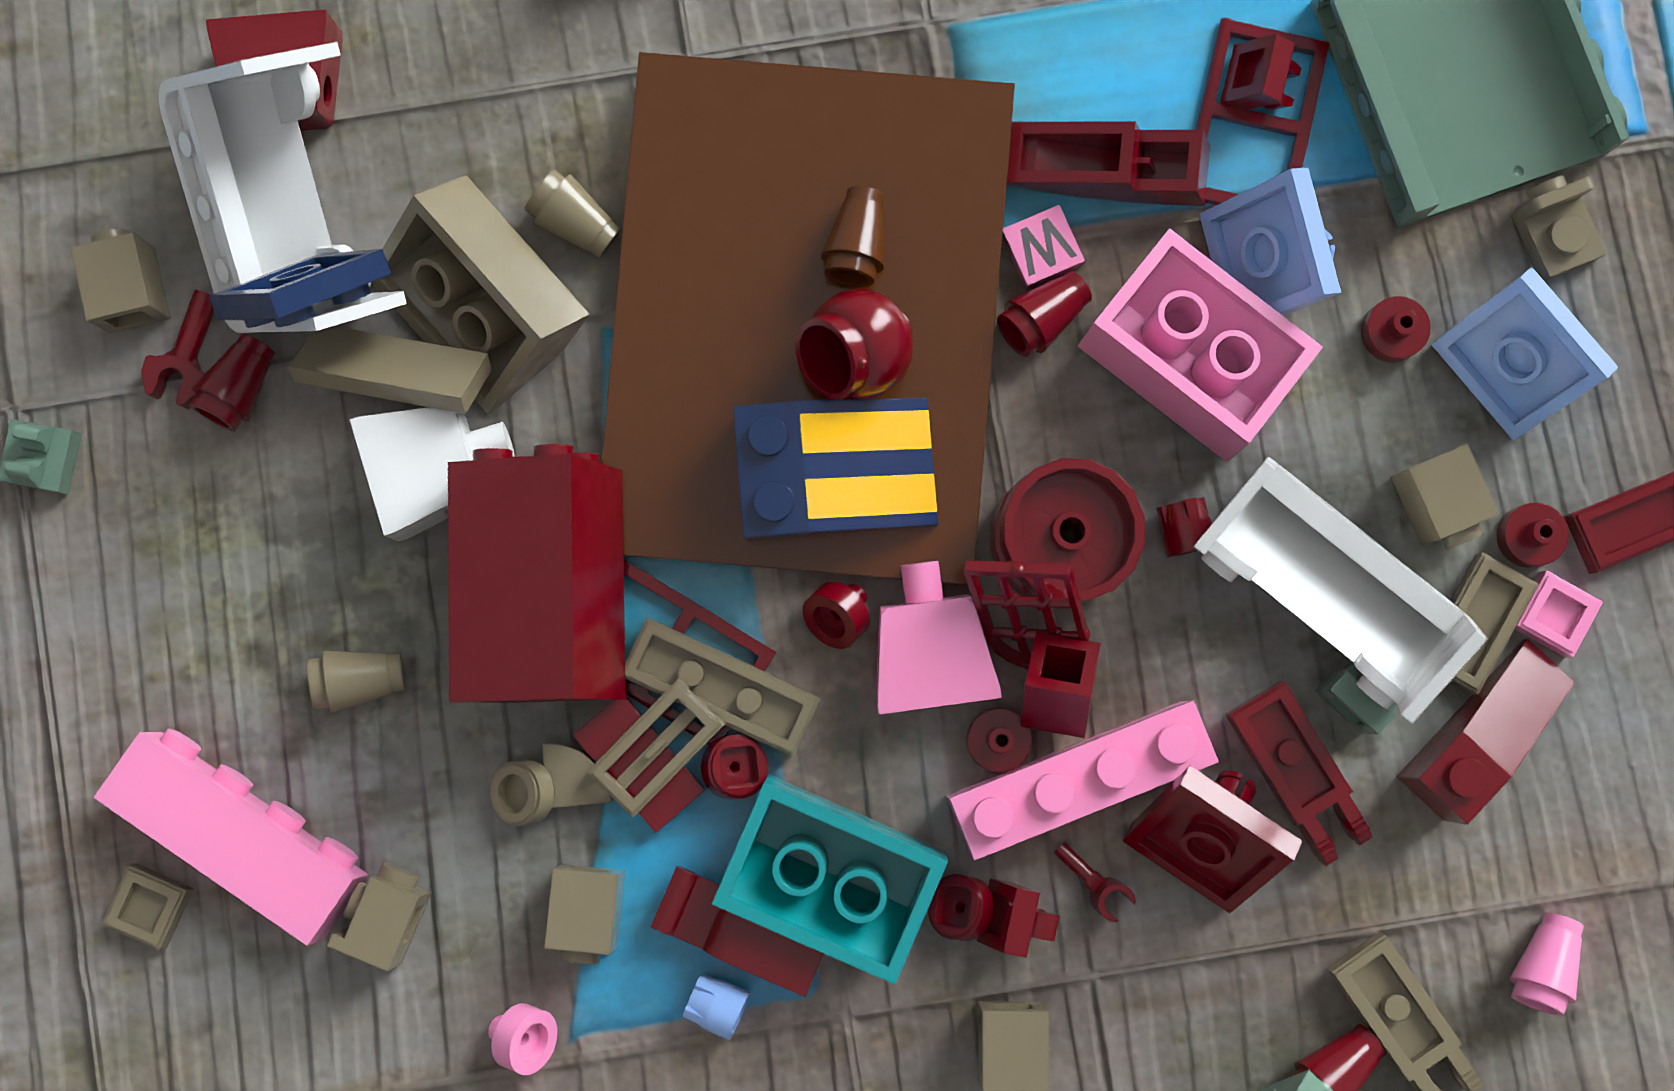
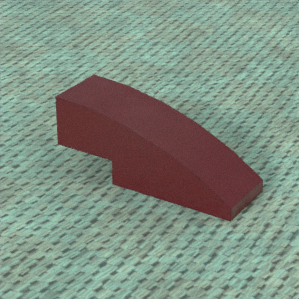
M1136 121L1012 122L1007 184L1012 187L1089 199L1159 205L1205 206L1210 144L1204 130H1140Z

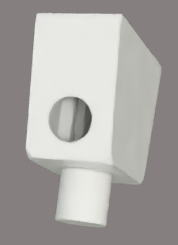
M431 407L360 416L350 419L383 534L398 542L409 539L448 519V462L473 460V450L482 448L510 449L513 451V457H515L510 436L503 422L470 431L465 414Z

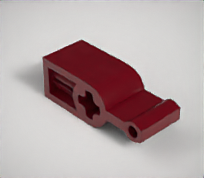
M677 865L651 924V928L701 948L709 955L727 964L806 997L824 953L712 905L720 884Z

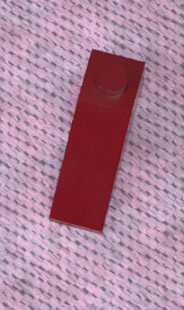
M1523 639L1487 678L1479 694L1471 695L1396 777L1443 821L1468 825L1514 775L1575 682L1529 639Z

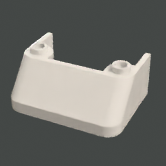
M337 42L242 60L165 79L160 84L158 100L161 116L214 293L318 254L353 251L346 245L331 244L298 120L309 118L313 114L316 102L320 96L317 76L308 63L341 56ZM404 291L370 293L360 299L338 305H333L331 299L314 304L312 306L315 316L285 327H276L274 321L252 328H247L244 320H225V322L237 333L319 331L405 305L407 302Z
M1270 457L1263 462L1194 545L1195 548L1204 554L1201 559L1224 579L1232 583L1239 574L1248 581L1253 580L1353 661L1355 667L1363 674L1356 683L1357 686L1385 709H1388L1396 702L1401 715L1411 723L1420 716L1487 640L1483 632L1466 613Z

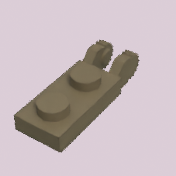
M1376 933L1327 968V971L1366 1027L1381 1041L1386 1049L1387 1057L1401 1077L1409 1081L1415 1091H1441L1426 1072L1427 1069L1441 1059L1451 1071V1076L1462 1090L1481 1091L1485 1088L1482 1080L1460 1050L1461 1041L1385 934Z

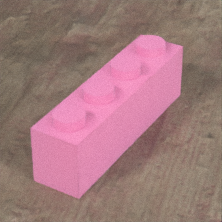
M1180 701L1020 765L1014 770L1000 773L945 796L967 851L974 860H977L1171 782L1189 765L1196 770H1201L1219 761L1195 702Z
M169 728L165 733L139 732L93 798L306 946L325 939L347 907L356 886L360 882H364L369 875L354 865L358 860V856L347 846L335 839L325 837L323 842L302 829L306 820L290 807L278 801H272L269 806L251 794L249 791L253 787V783L238 771L225 765H220L215 769L197 756L201 751V747L184 734Z

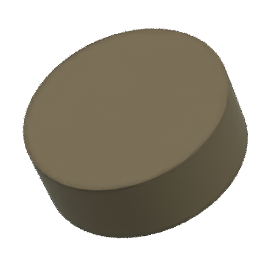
M533 760L507 762L497 769L490 784V801L497 817L508 825L522 826L538 823L548 815L554 801V785L549 772L543 765Z

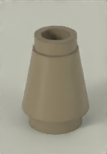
M555 169L542 180L524 208L525 211L535 217L534 225L587 252H592L598 258L606 252L622 229L612 221V218L571 174L564 177Z
M323 651V657L307 660L308 683L314 710L330 708L331 714L391 695L393 692L405 691L401 653Z

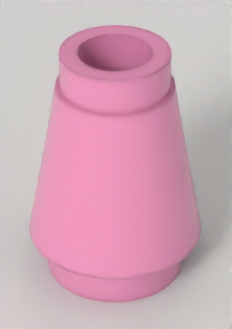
M1549 912L1544 913L1541 924H1539L1509 978L1515 984L1511 995L1514 1000L1548 1014L1565 1015L1568 1003L1576 1002L1582 943L1581 935L1584 929L1581 923L1563 915Z

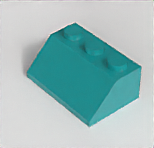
M769 775L763 783L712 905L895 985L948 863L947 854L942 849Z

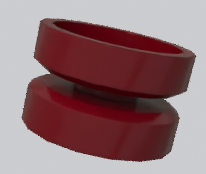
M1061 458L1035 468L1028 475L1021 478L1000 499L990 522V551L994 561L1071 564L1081 602L1115 590L1135 570L1145 545V516L1135 491L1115 470L1090 459ZM1060 526L1063 530L1072 529L1075 540L1070 543L1064 541L1060 536ZM1008 577L1010 586L1019 595L1037 597L1032 578ZM1043 578L1048 594H1052L1054 598H1068L1063 579Z

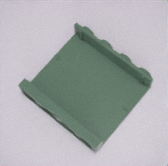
M1312 0L1310 2L1323 38L1326 42H1330L1328 51L1398 229L1604 157L1630 138L1626 129V110L1622 102L1613 96L1603 72L1604 57L1602 50L1594 39H1590L1580 15L1581 0Z

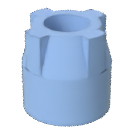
M703 973L695 984L682 1017L697 1023L704 1030L730 1041L740 1022L751 992L726 980L716 979Z

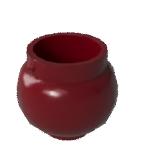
M848 290L832 296L815 310L811 319L800 326L795 338V354L801 373L807 383L819 395L830 400L843 399L845 397L849 399H867L880 396L902 381L912 362L913 339L909 320L887 296L873 290Z

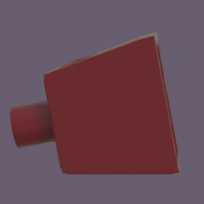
M326 9L206 19L208 37L216 67L337 42L341 55L342 31ZM341 56L308 63L317 76L320 96L316 102L313 114L309 118L298 120L300 131L327 129L332 126Z

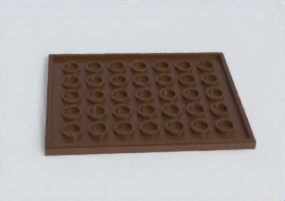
M639 52L601 461L602 464L622 470L623 556L902 580L901 565L939 561L941 583L968 585L964 574L966 560L975 561L1015 83ZM853 186L873 188L884 195V269L876 274L874 284L868 287H851L828 279L824 275L826 264L821 259L825 244L845 200L847 189ZM868 289L887 296L906 315L911 325L913 339L912 362L901 382L884 394L867 399L928 398L938 525L747 541L743 536L733 406L805 400H830L819 395L807 383L799 369L795 354V338L800 326L811 319L815 310L839 292ZM845 397V398H843V399H836V400H847V399H849V398H846V397Z

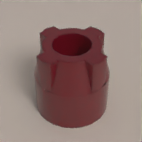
M1190 498L1157 507L1156 511L1167 558L1199 551L1194 545L1212 525L1205 498Z

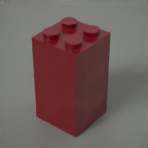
M542 444L533 446V456L513 457V451L510 449L482 448L473 450V460L448 462L449 702L521 703L626 699L622 470L599 463V454L574 453L573 446L566 444Z

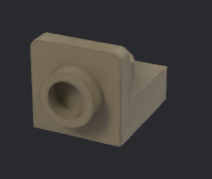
M1564 176L1548 180L1527 191L1530 201L1511 215L1533 267L1543 281L1589 264L1607 254L1582 199V196L1594 189L1589 176L1568 185Z

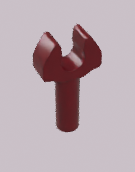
M194 290L173 349L164 355H147L145 357L141 375L146 395L160 399L166 389L169 376L180 372L183 381L178 389L176 404L185 409L191 408L189 404L196 394L192 387L205 374L197 358L215 312L209 298L211 294Z

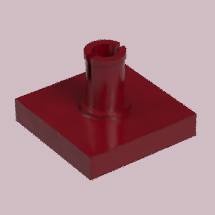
M1189 765L1131 823L1123 842L1230 914L1294 861L1302 840L1249 805L1256 794V787L1249 778L1244 782L1240 793H1234L1243 774L1231 770L1223 771L1218 774L1214 782Z

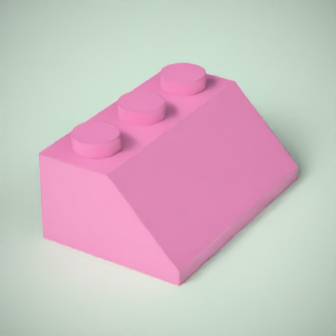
M1170 228L1096 319L1078 345L1081 350L1225 462L1232 459L1252 441L1323 348V346Z

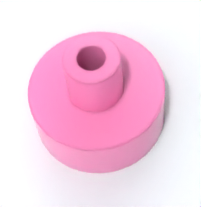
M526 1003L514 1005L503 1015L496 1016L491 1021L488 1029L489 1038L492 1040L491 1050L494 1060L500 1066L521 1075H531L539 1071L551 1057L556 1045L557 1024L554 1017L549 1012Z

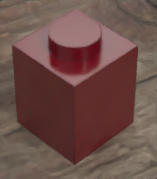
M1036 631L1025 682L1021 727L1085 739L1101 643Z

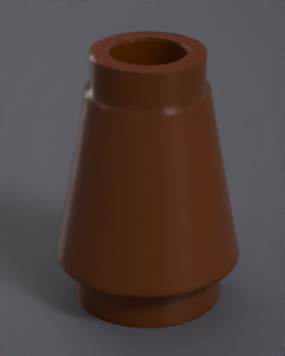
M853 186L847 189L845 200L842 203L821 254V259L826 264L824 275L828 279L846 286L868 287L874 284L876 274L883 271L884 195L878 190L864 186Z

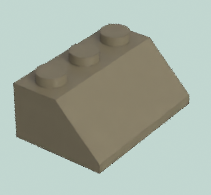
M467 175L413 195L382 248L391 274L371 282L379 292L404 291L407 304L395 307L394 309L423 342L488 353L492 371L474 399L487 414L500 407L559 356L590 315Z

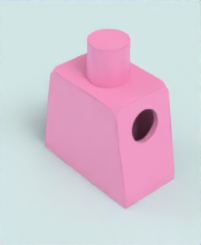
M939 561L901 565L905 603L879 606L876 706L879 715L1002 698L1001 688L972 597L967 594L943 597Z

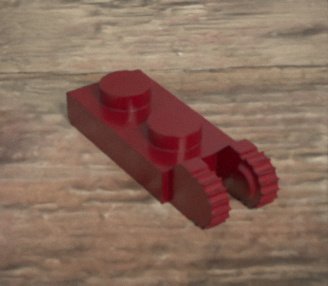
M1278 681L1225 714L1291 823L1298 825L1310 849L1325 867L1339 858L1333 841L1325 833L1315 815L1331 805L1345 833L1356 844L1360 846L1373 838L1367 822H1365L1349 795L1353 793L1351 787L1284 681Z

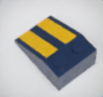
M928 398L805 400L733 406L743 536L747 541L938 525Z

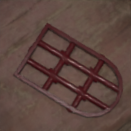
M966 560L964 574L983 628V634L993 651L1007 662L1024 669L1029 668L1031 652L1027 639H1035L1036 631L1089 641L1090 630L1087 628L1071 564ZM978 576H996L1002 595H984ZM1008 577L1032 578L1037 597L1017 596V593H1012ZM1043 578L1063 579L1068 598H1054L1052 594H1048ZM987 605L1002 606L1003 609H1007L1012 628L994 627ZM1017 606L1037 607L1038 611H1042L1047 629H1027V626L1021 623ZM1052 608L1071 609L1077 631H1067L1057 627ZM1000 637L1012 638L1013 641H1017L1019 651L1011 648Z

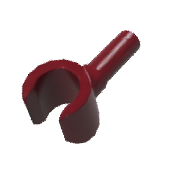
M1065 841L1055 850L1054 854L1090 890L1091 905L1104 918L1111 922H1118L1105 909L1104 904L1105 898L1112 891L1119 890L1135 905V895L1130 888L1116 878H1104L1097 870L1094 871Z

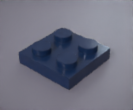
M383 249L322 253L209 295L218 320H244L247 328L261 326L273 321L276 327H285L315 316L312 306L314 304L331 299L333 305H338L369 295L371 290L368 283L388 276L391 272Z

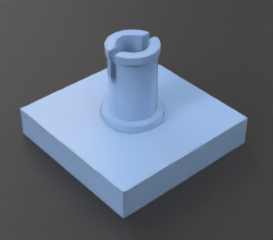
M1308 168L1289 169L1199 214L1211 261L1281 315H1288L1341 293L1333 263L1335 245L1329 246L1328 241L1333 238L1324 229Z
M1532 267L1431 344L1513 441L1606 380L1618 368Z

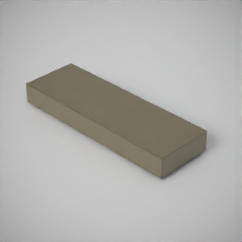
M336 326L312 331L288 366L296 383L463 414L467 413L492 371L488 353Z
M648 617L625 663L626 679L660 695H663L677 679H682L689 686L688 689L697 697L699 696L707 704V707L726 723V726L792 757L795 756L821 700L819 696ZM677 699V700L675 701V702H677V703H679V704L685 706L679 699Z

